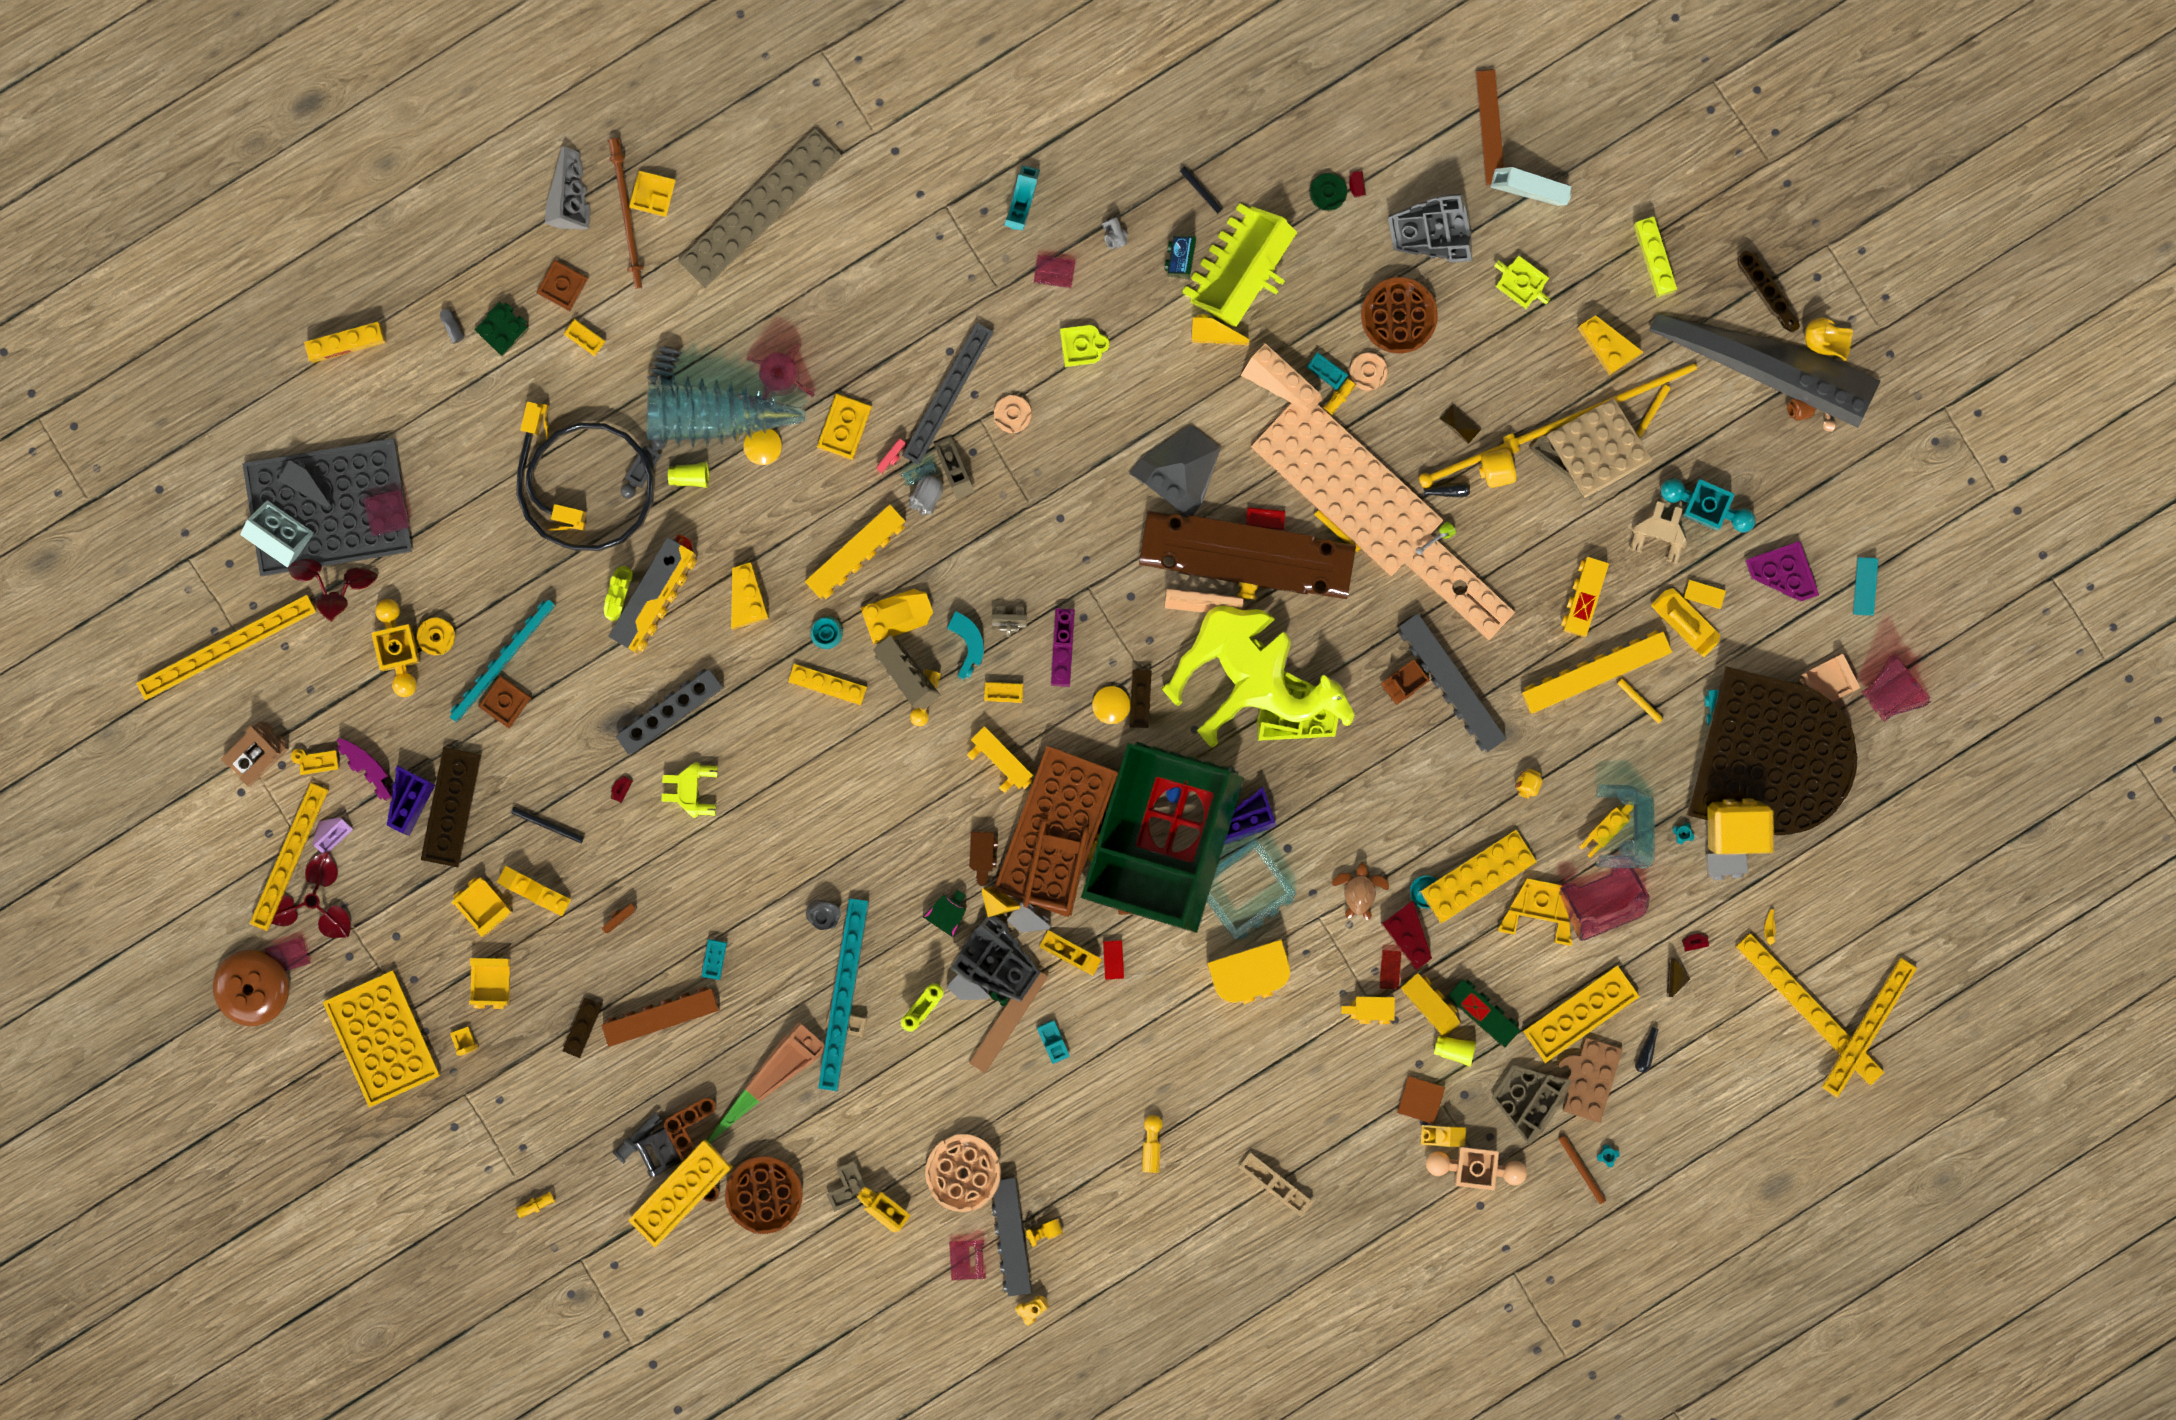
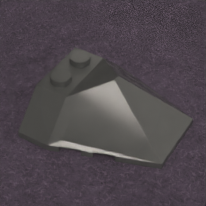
M1462 194L1441 195L1388 215L1393 249L1395 251L1418 255V253L1430 255L1429 258L1435 259V257L1447 259L1449 262L1472 261V233L1466 199Z
M1190 425L1143 456L1129 474L1160 495L1185 517L1193 516L1202 505L1221 447Z
M986 915L955 956L950 968L969 982L1021 1002L1039 976L1040 971L1027 953H1023L1018 946L1019 942L1016 938L1013 939L1008 932L1009 928L996 916L988 917Z

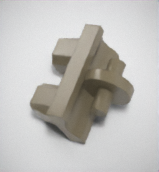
M996 606L995 612L992 614V627H999L1000 632H1007V637H1011V632H1018V628H1026L1027 615H1025L1024 607H1014L1013 615L1006 614V607Z

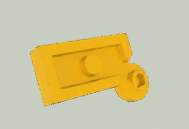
M295 749L291 753V760L296 764H300V775L340 770L337 750L306 755L304 750Z

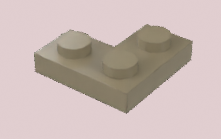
M855 1161L837 1168L844 1187L827 1194L834 1212L860 1201L856 1196L863 1187H866Z

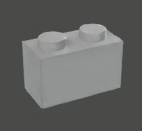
M1705 854L1707 876L1713 877V881L1724 880L1726 875H1732V879L1743 878V874L1748 873L1746 854Z

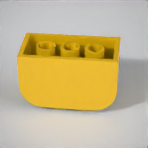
M1281 940L1207 963L1217 995L1227 1002L1243 1001L1244 1004L1255 1001L1254 997L1259 995L1262 998L1274 995L1273 991L1282 988L1290 977V966Z

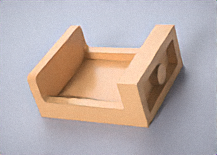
M1843 654L1799 675L1801 678L1799 683L1820 692L1832 702L1860 688Z

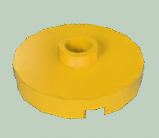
M438 617L424 621L417 632V641L420 648L427 654L434 656L444 655L450 651L456 638L452 625L445 619ZM436 633L440 635V638L438 640H434L433 638L434 634Z

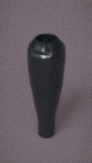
M1467 482L1424 488V495L1467 497L1470 494V485Z
M1651 1027L1650 1033L1637 1057L1635 1068L1639 1072L1646 1073L1650 1070L1656 1037L1659 1031L1657 1028Z

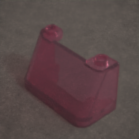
M1629 860L1614 864L1611 874L1581 887L1569 882L1564 884L1559 891L1574 931L1580 941L1588 940L1643 917L1648 911L1650 900L1647 890Z

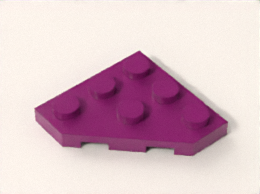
M1800 541L1745 560L1751 579L1799 602L1819 596Z

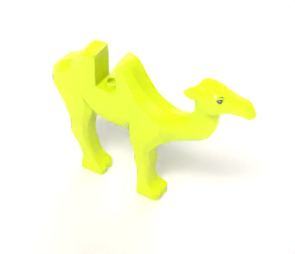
M1224 605L1216 606L1209 610L1202 622L1200 632L1193 647L1181 657L1178 668L1170 683L1165 684L1161 688L1171 701L1179 706L1183 702V689L1193 672L1217 657L1220 659L1224 671L1234 682L1235 687L1229 698L1219 707L1217 712L1197 729V732L1212 748L1218 744L1217 730L1225 722L1234 718L1237 712L1246 707L1269 710L1291 722L1309 720L1325 709L1341 718L1342 723L1346 726L1351 725L1355 712L1349 704L1342 686L1326 676L1321 677V683L1307 697L1296 699L1290 694L1286 687L1283 673L1291 646V639L1287 633L1283 632L1267 647L1261 641L1253 640L1254 637L1275 620L1270 613L1259 609L1239 610Z

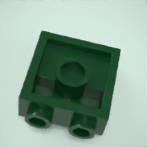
M499 302L474 329L502 357L529 330L526 327L528 323L520 315L518 317L513 315L514 309L506 302L504 304Z

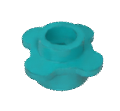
M1689 823L1673 828L1678 844L1682 845L1685 841L1694 840L1695 836L1692 834Z
M1606 1144L1602 1147L1601 1154L1597 1155V1160L1606 1163L1607 1167H1613L1620 1153L1618 1150L1611 1149Z

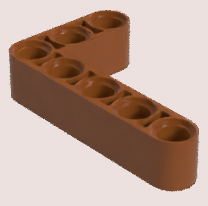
M704 1098L669 1117L664 1123V1128L683 1162L697 1148L686 1128L715 1112L717 1105L712 1098ZM705 1101L712 1103V1110L710 1112H706L702 1108V1104ZM688 1110H692L696 1115L693 1121H688L685 1117ZM671 1120H676L679 1124L678 1129L675 1131L671 1130L668 1126ZM680 1137H685L688 1140V1144L684 1148L678 1145ZM717 1184L713 1187L716 1192L715 1197L708 1198L705 1196L703 1198L705 1201L712 1202L719 1197L720 1190Z

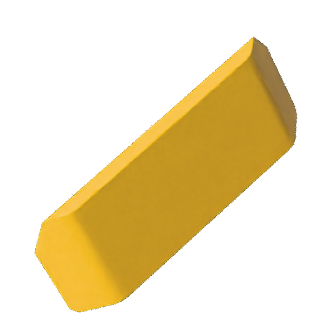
M1674 588L1665 590L1651 604L1656 613L1702 657H1705L1719 643L1721 635Z

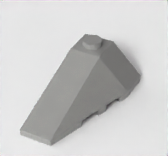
M565 146L561 149L546 203L545 223L559 229L587 230L589 229L590 208L589 204L586 205L584 194L587 192L586 187H583L581 179L583 170L580 154L578 151Z

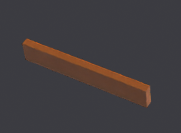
M1495 70L1476 71L1486 186L1491 185L1495 169L1504 168Z

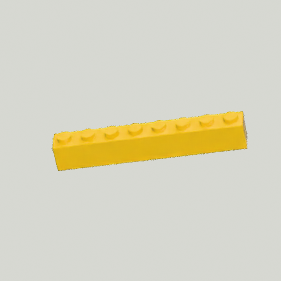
M1657 630L1647 634V639L1641 641L1640 638L1629 642L1630 646L1624 649L1621 645L1612 649L1613 653L1608 656L1603 653L1594 657L1595 661L1588 664L1587 661L1576 665L1578 669L1570 671V668L1559 672L1560 676L1555 679L1550 676L1541 680L1543 684L1539 686L1532 684L1525 687V692L1521 693L1530 715L1671 654L1672 650L1664 632L1658 633Z

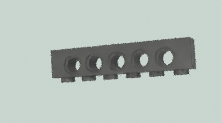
M705 669L701 670L695 675L697 678L692 682L687 680L679 686L681 689L678 692H670L664 697L665 701L660 705L658 702L649 708V713L644 716L640 714L633 719L634 723L631 726L625 725L617 731L618 735L615 737L629 756L724 689L710 669L707 671ZM699 683L705 686V690L701 694L695 692V686ZM688 695L689 702L686 705H681L679 702L680 696ZM666 706L673 707L674 712L671 716L664 715L663 711ZM651 717L658 719L656 727H649L648 720ZM636 728L642 730V736L639 739H635L632 735L633 730Z

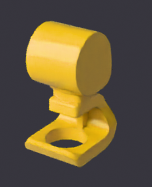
M1058 1218L1042 1224L1040 1229L1025 1230L1031 1247L1036 1246L1039 1239L1046 1237L1049 1240L1064 1233Z

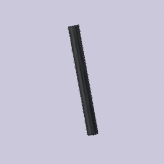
M517 807L512 809L511 814L580 844L584 840V836Z

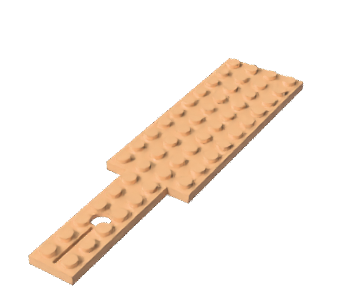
M1291 403L1251 446L1256 453L1338 526L1386 573L1392 577L1405 563L1488 641L1515 613L1440 542H1434L1421 555L1416 553L1418 547L1424 546L1434 538L1431 534L1444 520L1318 404L1310 412H1307ZM1457 580H1462L1467 584V591L1463 595L1455 594L1452 589L1453 583Z

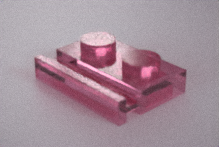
M1038 255L1034 283L1071 289L1076 261Z
M303 937L265 948L266 954L279 961L285 972L311 964Z

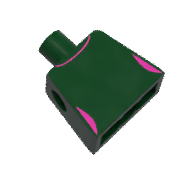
M959 890L955 891L951 899L943 895L924 914L923 918L954 938L966 912V909L960 906L966 895Z

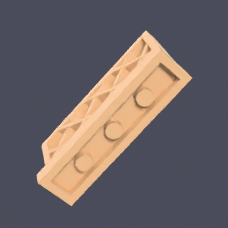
M1167 589L1165 609L1207 613L1216 606L1225 605L1242 610L1244 599L1236 596Z

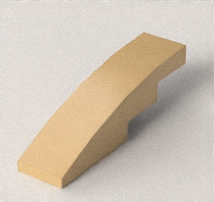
M1252 1153L1239 1166V1169L1300 1217H1303L1314 1203Z

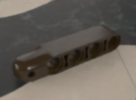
M1751 251L1743 252L1737 259L1738 267L1770 313L1778 319L1784 329L1794 333L1800 328V323L1789 307L1788 301L1757 256ZM1744 256L1751 258L1750 265L1743 263L1742 258ZM1760 272L1762 280H1755L1753 273ZM1764 288H1771L1773 296H1766ZM1776 303H1781L1784 306L1783 312H1778L1775 309Z

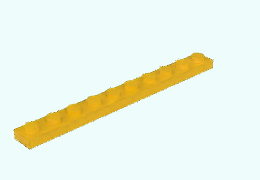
M305 595L136 684L144 700H148L317 611L309 596Z
M1749 933L1736 948L1841 1055L1851 1037ZM1866 1053L1855 1069L1869 1086L1884 1073Z

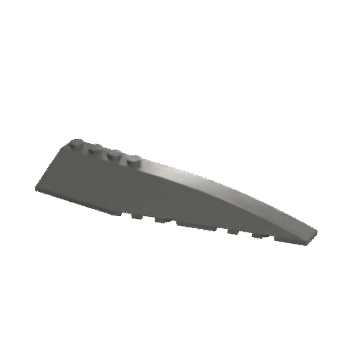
M1657 314L1650 327V331L1788 396L1801 400L1857 428L1881 382L1827 355L1816 353L1810 348L1662 314Z

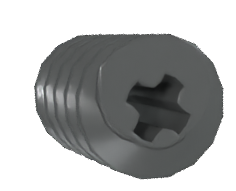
M668 346L658 347V351L662 354L655 355V358L659 361H653L652 364L656 368L650 369L653 376H647V379L654 384L668 388L665 383H671V380L667 376H674L670 369L677 368L673 361H679L675 355L682 354V352Z

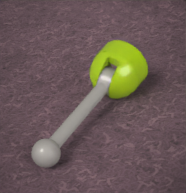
M1445 522L1439 529L1440 534L1424 546L1418 547L1416 553L1419 555L1423 554L1426 548L1441 537L1448 539L1456 534L1454 526L1449 522Z

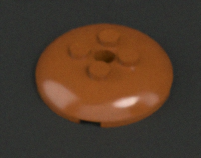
M1404 277L1390 278L1378 283L1367 294L1361 310L1362 326L1370 341L1378 348L1395 354L1409 353L1421 348L1433 335L1438 320L1437 306L1432 294L1419 282ZM1402 312L1404 319L1397 321L1394 318V313Z
M242 950L227 957L218 967L213 980V994L217 1006L231 1021L244 1026H259L272 1021L283 1010L289 997V980L283 966L276 959L263 951ZM247 984L253 986V993L245 990Z
M765 1156L749 1159L739 1165L730 1176L725 1190L726 1205L731 1217L744 1229L757 1234L775 1233L787 1227L797 1216L803 1197L802 1186L795 1171L785 1162ZM764 1189L769 1192L768 1200H762L759 1197L761 1190Z

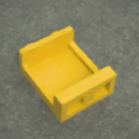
M475 877L467 884L469 887L464 892L460 890L453 896L454 900L451 903L477 930L476 932L481 937H485L508 917L512 911L483 877L479 879Z
M470 958L471 992L469 1004H473L474 1008L485 1009V1005H493V1009H505V1005H510L511 959Z

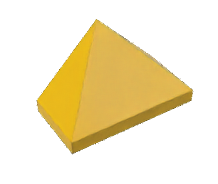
M994 887L982 888L988 917L1020 909L1021 905L1007 894L994 890Z

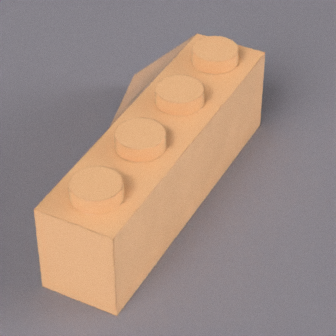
M1266 343L1252 356L1241 374L1245 379H1249L1258 386L1271 391L1273 394L1286 399L1307 412H1310L1322 400L1321 394Z

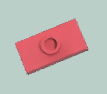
M898 439L876 467L877 471L882 475L891 464L894 466L900 459L898 454L906 446L903 440Z

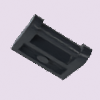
M664 1127L633 1142L635 1149H638L648 1169L649 1177H654L681 1163ZM649 1143L660 1162L658 1166L654 1165L645 1147Z

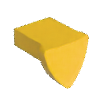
M469 1027L450 1033L457 1056L468 1054L479 1048L478 1044H475Z

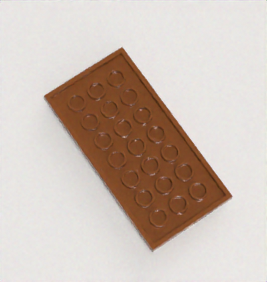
M1047 745L994 890L1024 901L1039 828L1044 817H1048L1045 835L1082 842L1085 826H1089L1088 834L1090 835L1081 871L1082 875L1119 772ZM1042 846L1031 896L1068 904L1079 854ZM1041 907L1062 916L1066 914L1064 911Z

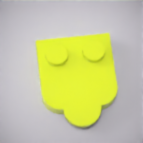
M1086 325L1059 330L1065 367L1095 364L1101 359L1102 353L1109 348L1108 338L1103 334H1099L1095 326Z

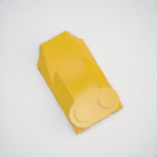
M915 588L861 607L873 644L884 641L889 635L895 637L928 625V621L933 614L926 592L918 591Z

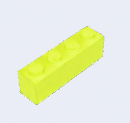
M1655 217L1636 222L1633 226L1656 298L1674 293L1677 290V286Z

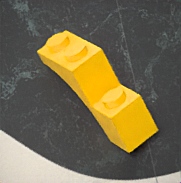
M506 865L497 881L503 887L560 916H563L571 901L568 897Z

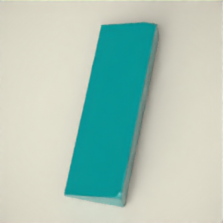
M1857 558L1853 615L1874 616L1878 558Z

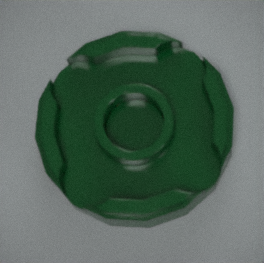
M1320 174L1310 185V200L1315 207L1322 211H1334L1341 207L1346 200V184L1341 177L1335 174Z

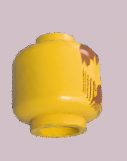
M1532 769L1521 771L1515 784V788L1519 791L1518 794L1527 799L1530 796H1537L1543 784V779L1540 777L1541 774Z

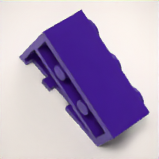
M396 766L395 783H393L392 802L390 801L387 826L410 836L435 784L404 768Z
M1263 787L1235 809L1225 844L1276 827V822Z

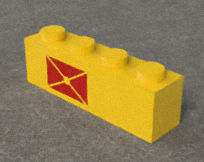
M375 322L306 341L304 344L309 361L315 363L384 344L386 340L381 324Z
M1586 557L1585 561L1581 560L1578 569L1581 574L1579 579H1575L1572 588L1575 590L1573 597L1570 596L1567 607L1570 609L1568 615H1564L1561 626H1564L1563 631L1583 638L1587 636L1609 563Z

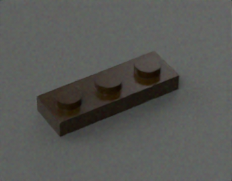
M1132 670L1131 728H1149L1152 671Z
M584 998L563 1047V1052L581 1058L603 1006L602 1004Z

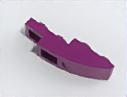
M1056 608L1051 686L1070 687L1075 609Z
M341 738L337 739L339 743L337 748L342 755L346 754L349 761L347 763L351 770H356L358 773L365 770L364 776L369 783L373 782L376 789L374 791L380 800L383 798L385 801L390 800L393 795L384 783V780L389 775L378 761L352 742Z

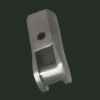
M443 309L440 312V318L444 326H446L445 328L452 343L456 344L464 340L465 338L458 323H456L453 313L450 310Z

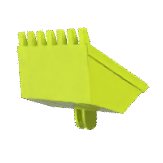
M1241 203L1238 204L1236 210L1245 215L1242 222L1232 217L1227 221L1228 225L1236 229L1233 236L1224 231H1221L1218 235V238L1227 243L1225 248L1222 250L1212 245L1209 249L1211 253L1218 257L1216 262L1213 264L1203 259L1200 263L1202 267L1209 270L1207 276L1204 278L1195 272L1191 277L1192 280L1200 284L1198 290L1194 291L1186 286L1182 291L1191 298L1190 302L1202 308L1225 324L1236 327L1263 287L1275 295L1278 293L1277 288L1267 283L1269 277L1278 284H1284V279L1273 273L1297 234V231L1287 223L1285 218L1253 206L1249 209Z

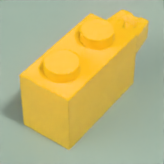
M1355 997V1001H1351V1006H1341V1014H1351V1019L1359 1020V1024H1371V1020H1379V1024H1390V1020L1395 1021V997Z
M863 1187L856 1196L865 1205L864 1210L892 1232L900 1231L911 1216L882 1192L875 1193Z

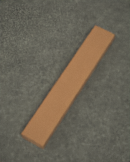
M1040 972L1021 1002L1010 999L969 1062L971 1065L983 1073L987 1072L1048 976Z

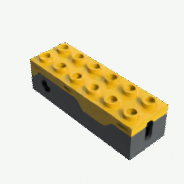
M678 534L674 540L667 537L608 637L636 654H639L640 651L644 652L648 645L646 640L649 635L653 636L658 628L656 625L658 620L665 617L668 609H666L669 602L673 603L678 595L676 592L679 585L681 587L684 585L688 578L686 573L689 569L693 570L698 561L696 560L697 555L693 552L691 540L681 534ZM673 558H675L674 564H669L667 566V561L673 560Z

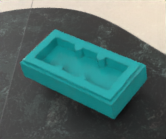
M1318 352L1306 367V369L1336 391L1348 376L1347 373Z
M708 939L701 977L721 980L727 942Z

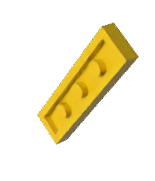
M796 664L793 665L788 680L789 683L858 705H862L867 690L865 686Z

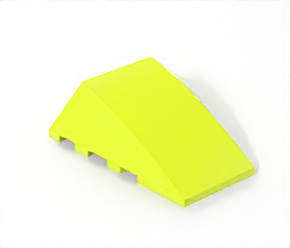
M1288 672L1283 673L1286 687L1296 699L1307 697L1316 688V686ZM1259 708L1257 741L1335 737L1339 717L1324 709L1309 720L1291 722L1269 710Z

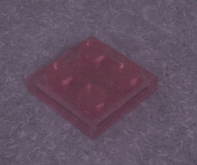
M401 490L363 499L373 537L410 528Z

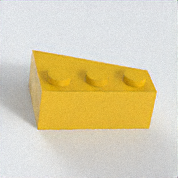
M752 563L732 568L731 629L735 630L769 619Z

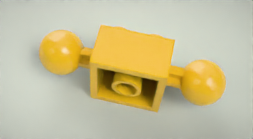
M382 599L376 605L375 614L380 621L384 622L386 629L371 633L380 671L395 669L396 677L392 683L393 691L400 697H410L417 689V682L411 674H408L406 666L420 663L412 625L406 624L397 627L396 619L400 614L399 605L393 599ZM395 643L400 646L398 652L392 650L395 647Z

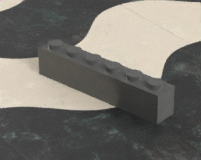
M1015 1177L1000 1179L998 1189L994 1194L995 1204H992L993 1216H997L998 1221L994 1226L996 1235H1000V1243H997L998 1254L1003 1256V1262H1000L1001 1274L1005 1273L1006 1281H1002L1004 1293L1008 1292V1297L1030 1294L1031 1286Z

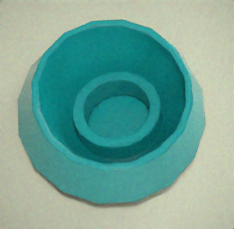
M822 616L816 619L810 629L812 642L822 649H831L837 646L843 637V628L840 622L830 616Z
M1424 875L1413 881L1410 887V896L1415 905L1420 908H1430L1420 891L1438 879L1433 876Z

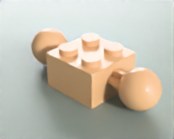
M1459 1147L1457 1160L1449 1159L1448 1155L1441 1151L1431 1153L1426 1160L1427 1170L1432 1175L1442 1176L1448 1171H1455L1456 1186L1495 1190L1496 1177H1504L1505 1181L1511 1185H1519L1527 1177V1169L1522 1162L1510 1161L1505 1166L1498 1165L1499 1152L1493 1150Z

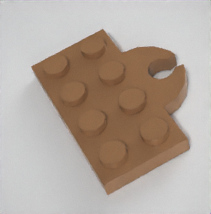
M1585 1038L1580 1056L1571 1055L1558 1063L1559 1067L1567 1066L1570 1068V1075L1568 1077H1563L1560 1073L1555 1072V1077L1571 1080L1563 1112L1601 1123L1623 1049Z

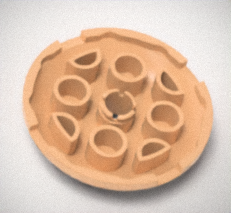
M967 1134L954 1135L940 1142L931 1152L926 1164V1183H928L933 1198L943 1207L957 1212L973 1211L984 1206L996 1193L1001 1178L1000 1162L993 1148L981 1138ZM964 1168L968 1170L969 1174L966 1178L961 1176Z

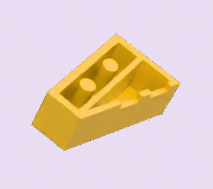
M1596 315L1577 328L1609 376L1643 353L1642 350Z
M1417 973L1401 987V990L1428 1019L1430 1024L1439 1031L1440 1035L1445 1038L1461 1024L1455 1014L1457 1010L1451 1003L1447 1005L1443 1001L1445 997L1438 989L1434 991L1430 987L1432 983L1425 975L1421 977Z

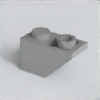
M1020 903V909L1014 910L1007 919L1021 933L1049 930L1051 927L1048 925L1050 920L1042 914L1037 916L1034 913L1035 908L1030 904L1026 908Z
M957 975L947 986L960 1000L989 999L990 997L988 994L990 992L989 989L969 982L960 975Z

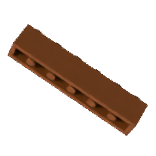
M706 986L697 989V993L690 995L689 992L678 996L679 999L671 1001V998L660 1002V1006L654 1008L653 1005L642 1007V1012L636 1014L634 1011L624 1013V1018L618 1020L616 1017L606 1019V1024L601 1026L608 1047L720 1011L713 989L708 990Z

